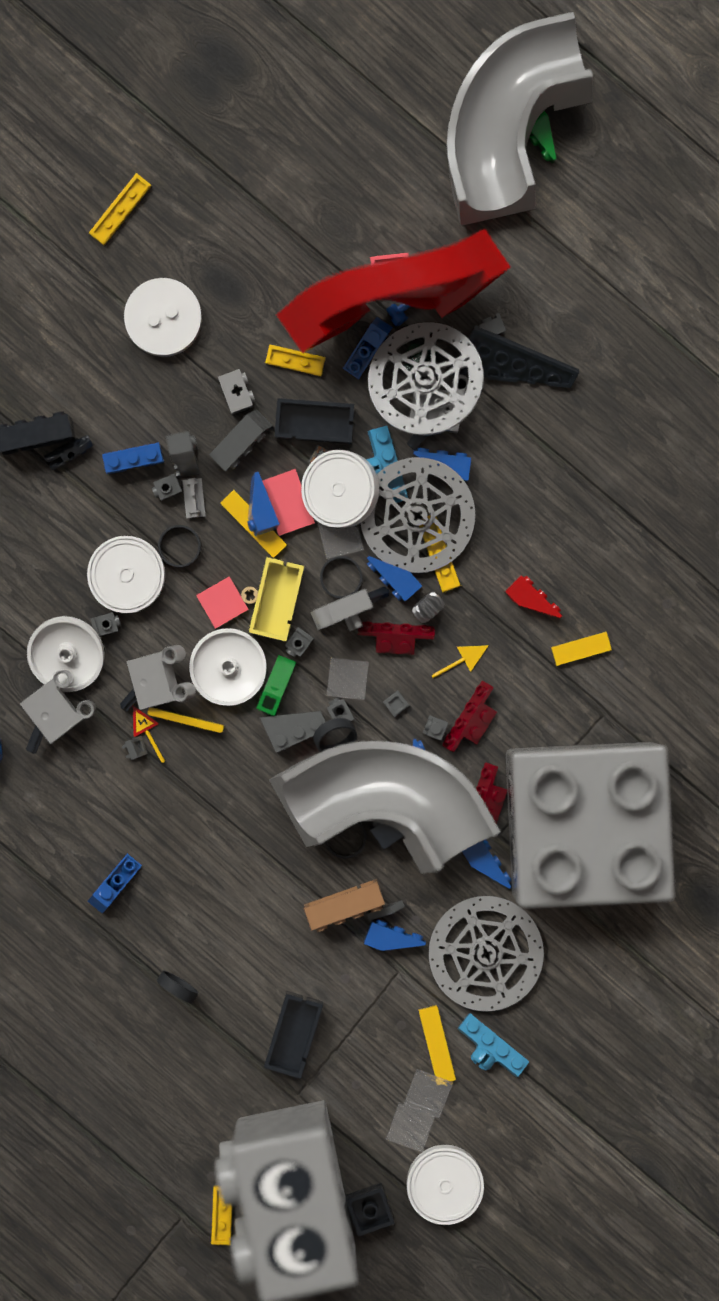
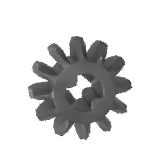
M431 592L415 604L412 612L417 620L421 623H426L444 608L445 604L439 595Z

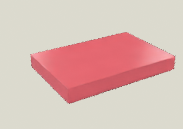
M296 469L263 480L280 524L276 529L279 536L315 523L304 505L301 483Z

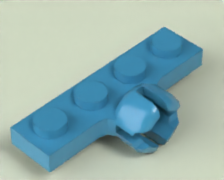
M388 426L367 431L374 457L366 460L372 465L376 475L386 466L397 461ZM402 475L392 480L388 487L394 490L405 485ZM406 489L399 492L400 495L408 498ZM393 497V500L396 503L403 501L397 497Z
M471 1013L466 1016L457 1028L475 1043L476 1050L471 1055V1059L475 1064L477 1062L480 1063L478 1067L483 1070L491 1069L493 1064L498 1062L515 1077H518L529 1063L526 1058Z

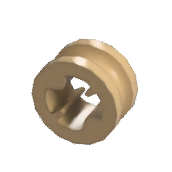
M246 587L241 593L243 601L248 604L256 602L258 591L254 587ZM247 590L249 592L250 590L254 591V600H246L247 596L245 595V592Z

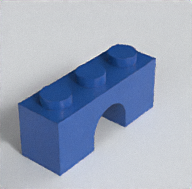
M159 442L102 454L105 470L108 475L124 472L136 467H148L164 463Z

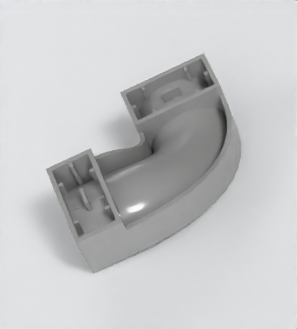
M573 12L532 21L505 33L481 54L465 77L452 108L447 136L449 177L460 226L535 209V182L526 154V147L533 125L539 115L551 105H553L554 111L592 102L593 75L591 69L585 70L582 62Z
M366 741L341 745L302 760L269 779L306 847L318 845L357 822L383 823L396 828L405 836L403 841L421 874L438 871L443 868L442 865L456 854L500 833L482 798L460 771L440 757L406 744Z

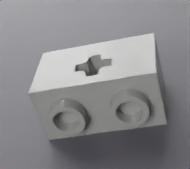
M240 369L218 377L232 415L253 407L252 402L255 401L252 390L247 391L245 384L249 382L245 372L241 373ZM238 386L239 389H243L240 392V396H237L236 393L232 394L235 391L234 387Z

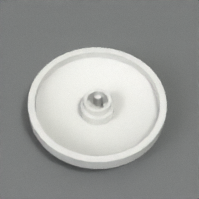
M62 616L45 621L34 631L27 647L29 666L36 678L44 685L53 679L54 674L59 670L71 672L73 676L72 683L67 687L60 688L62 692L78 691L89 686L98 677L104 664V647L99 635L90 625L73 617ZM64 673L59 675V682L62 684L67 682V676Z
M220 629L204 636L195 646L189 664L191 680L197 691L207 700L227 706L243 703L253 697L261 688L267 669L266 658L259 643L249 634L236 629Z

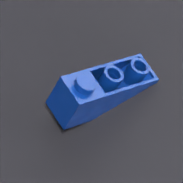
M377 317L367 329L343 369L359 379L393 327Z
M418 448V451L413 452L415 457L429 458L446 464L457 472L465 482L469 481L471 458L467 457L466 453H456V456L448 455V451L437 450V453H429V449Z
M370 556L367 557L369 561L367 565L373 572L377 570L381 574L379 579L386 587L390 585L394 589L392 593L399 601L403 599L405 602L422 587L410 571Z
M486 839L462 851L471 867L505 887L511 888L509 884L512 881L506 871L502 873L499 868L502 864L496 855L492 857L489 852L492 848Z
M126 854L87 902L103 913L142 865L129 854Z
M377 919L376 922L371 921L364 944L384 951L424 946L426 941L423 940L422 935L417 933L407 934L405 929L398 926L394 928L388 927L387 922Z

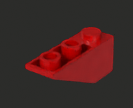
M519 576L504 591L517 606L557 618L562 617L559 613L561 609L555 603L550 604L546 600L548 596L541 589L537 591L532 586L534 582L528 576Z

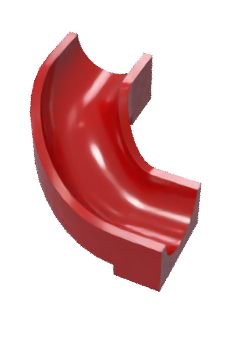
M484 229L444 248L363 266L324 279L298 295L276 316L300 351L305 353L348 330L370 311L365 302L384 299L420 309H436L441 318L467 304L508 271L511 266Z

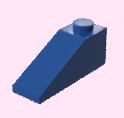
M255 472L251 478L249 521L247 522L249 530L255 536L273 531L280 525L259 472Z

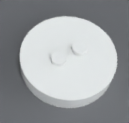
M156 278L144 282L132 292L125 306L124 321L130 338L141 350L154 356L167 357L179 354L193 344L201 329L202 313L197 298L187 286L173 279Z
M344 450L328 451L314 459L306 469L301 485L302 499L309 514L321 524L337 528L352 527L364 521L375 508L379 496L378 477L372 465L364 457Z
M119 536L107 540L93 553L88 564L87 579L92 594L103 606L115 612L134 613L147 608L159 597L165 583V567L160 554L148 542L137 537Z
M438 1145L423 1151L411 1164L407 1175V1192L413 1208L420 1216L432 1223L450 1225L465 1220L478 1208L484 1192V1181L478 1163L468 1152L452 1145Z

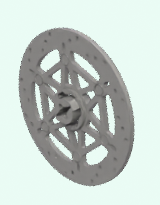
M432 322L409 325L389 336L376 351L368 375L370 396L379 414L395 428L416 435L441 433L461 423L476 406L484 381L482 362L471 341L461 332L450 326ZM425 338L424 345L404 354L397 352V349L405 343L414 339ZM441 339L452 344L462 355L458 358H453L436 346V340ZM428 350H431V362H425ZM423 351L419 363L408 359L409 356ZM438 352L449 361L436 364L435 353ZM391 361L395 364L392 387L384 390V370L387 363ZM402 362L408 363L414 367L411 371H408L402 365ZM454 366L444 374L440 370L444 367ZM467 367L469 372L468 387L465 395L461 396L457 393L460 369ZM431 368L435 369L436 375H437V377H438V381L436 380V377H435V375H434V372H433V370H432ZM401 369L408 378L397 384L398 370ZM455 373L454 386L450 388L443 380ZM414 376H415V379H416V381H417L418 386H419L421 389H418V388H417V386H416V384H415V381L413 380V377H414ZM408 383L410 384L411 389L398 392L400 388ZM443 386L450 395L443 394L438 389ZM416 393V405L407 401L403 396ZM433 394L444 399L439 403L429 406ZM420 395H427L424 407H421ZM394 399L400 400L416 412L415 418H409L399 413L390 402ZM448 403L455 405V408L439 418L427 419L428 412Z
M406 458L382 469L377 474L379 487L384 489V491L379 489V496H383L386 499L384 524L380 526L375 525V508L364 520L365 523L361 522L362 532L368 546L383 562L413 573L429 572L449 564L460 555L468 544L475 524V505L465 481L446 464L429 458ZM411 472L416 473L415 481L394 490L388 487V484L395 478ZM428 474L435 475L444 480L452 488L453 493L446 496L427 482ZM420 485L423 486V499L416 498ZM414 486L411 499L399 494L400 491ZM427 488L433 490L441 498L428 501ZM393 497H397L406 503L401 508L393 500ZM416 502L417 504L423 503L427 505L428 512L431 513L430 519L427 517V512L423 506H411L410 504ZM445 502V505L437 511L433 510V504ZM392 504L400 514L389 521V507ZM459 504L461 511L460 525L457 533L452 534L449 532L451 507ZM447 510L446 524L442 526L435 516ZM405 511L408 513L409 521H410L412 524H414V525H422V524H423V525H425V526H424V527H421V528H419V526H414V527L409 526V525H408L407 518L404 516ZM412 511H422L421 516L423 519L417 518L415 520ZM399 519L402 520L403 526L390 528V525ZM432 523H435L442 530L441 534L429 528ZM407 529L408 543L395 535L394 532ZM424 531L436 536L435 539L421 544ZM412 532H419L416 545H413ZM390 535L408 548L407 556L400 555L390 549L383 542L382 537ZM441 540L447 543V547L442 551L429 557H419V550Z
M477 896L457 903L440 918L430 939L429 963L436 983L451 1000L472 1010L495 1011L515 1004L533 988L543 965V942L533 919L521 907L500 897ZM495 911L506 915V919L504 922L480 920L477 918L476 912ZM466 918L468 923L453 943H447L445 940L451 928L460 919ZM481 925L498 926V928L488 936ZM515 925H519L526 936L529 946L528 953H522L512 932ZM474 926L478 927L483 935L482 937L476 939ZM504 929L505 933L500 942H498L494 937ZM470 930L472 943L460 944L459 941ZM508 935L511 937L515 951L502 947ZM491 944H493L494 946L497 945L499 949V952H497L498 959L495 963L494 960L496 959V951ZM483 946L487 951H491L489 953L490 961L484 955L481 956L484 953ZM470 948V951L467 955L456 951V949ZM475 951L480 962L474 960L473 955H475ZM504 952L516 956L515 959H502ZM444 954H451L460 974V979L457 982L451 979L445 968ZM457 956L470 960L464 972L460 967ZM513 963L507 974L502 977L500 964ZM472 965H474L478 970L468 978L467 975ZM518 965H527L523 976L517 984L507 989L505 982ZM497 969L498 981H495L490 970ZM485 971L491 982L475 981L474 979ZM469 985L495 988L496 995L478 996L466 992V988Z

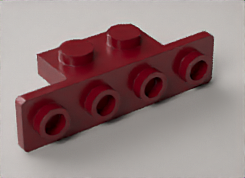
M365 621L361 622L362 627L358 628V635L377 636L376 653L414 655L415 638H435V627L425 624L419 626L407 623L391 624L388 622L372 623Z
M484 681L480 682L471 699L466 703L463 712L456 719L450 733L445 737L442 746L454 752L463 737L478 744L497 713L484 704L493 690V686Z
M485 763L476 791L482 798L495 824H497L508 789L493 785L498 766Z

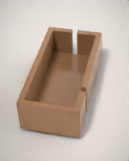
M377 879L360 884L361 888L359 889L355 886L304 904V910L311 930L322 931L328 928V924L334 923L338 925L346 922L345 919L352 916L355 919L363 916L365 911L371 910V912L382 909V905H385Z

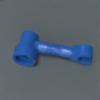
M392 304L386 309L395 327L408 319L404 311L411 306L401 304L397 307L396 304Z

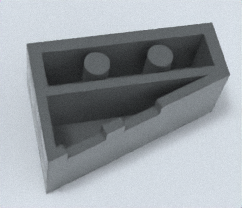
M256 409L247 414L209 456L224 471L230 468L233 470L240 464L241 461L239 459L243 455L246 457L254 449L252 446L256 442L259 443L273 425Z
M189 431L167 435L169 454L172 464L175 465L174 470L176 471L177 478L200 474L195 450H198V444L194 435H191Z
M321 711L260 717L276 753L314 736L318 727L326 722Z

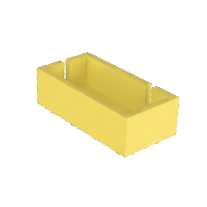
M267 557L249 633L287 641L291 626L287 622L288 620L292 621L305 567L287 562V566H283L284 561Z

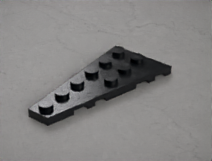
M476 325L468 338L480 356L484 377H487V379L509 382L527 381L528 384H535L536 382L545 383L548 386L571 388L579 374V369ZM468 368L460 369L459 374L468 375L469 377Z

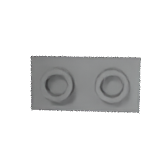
M202 478L182 480L186 518L205 517Z

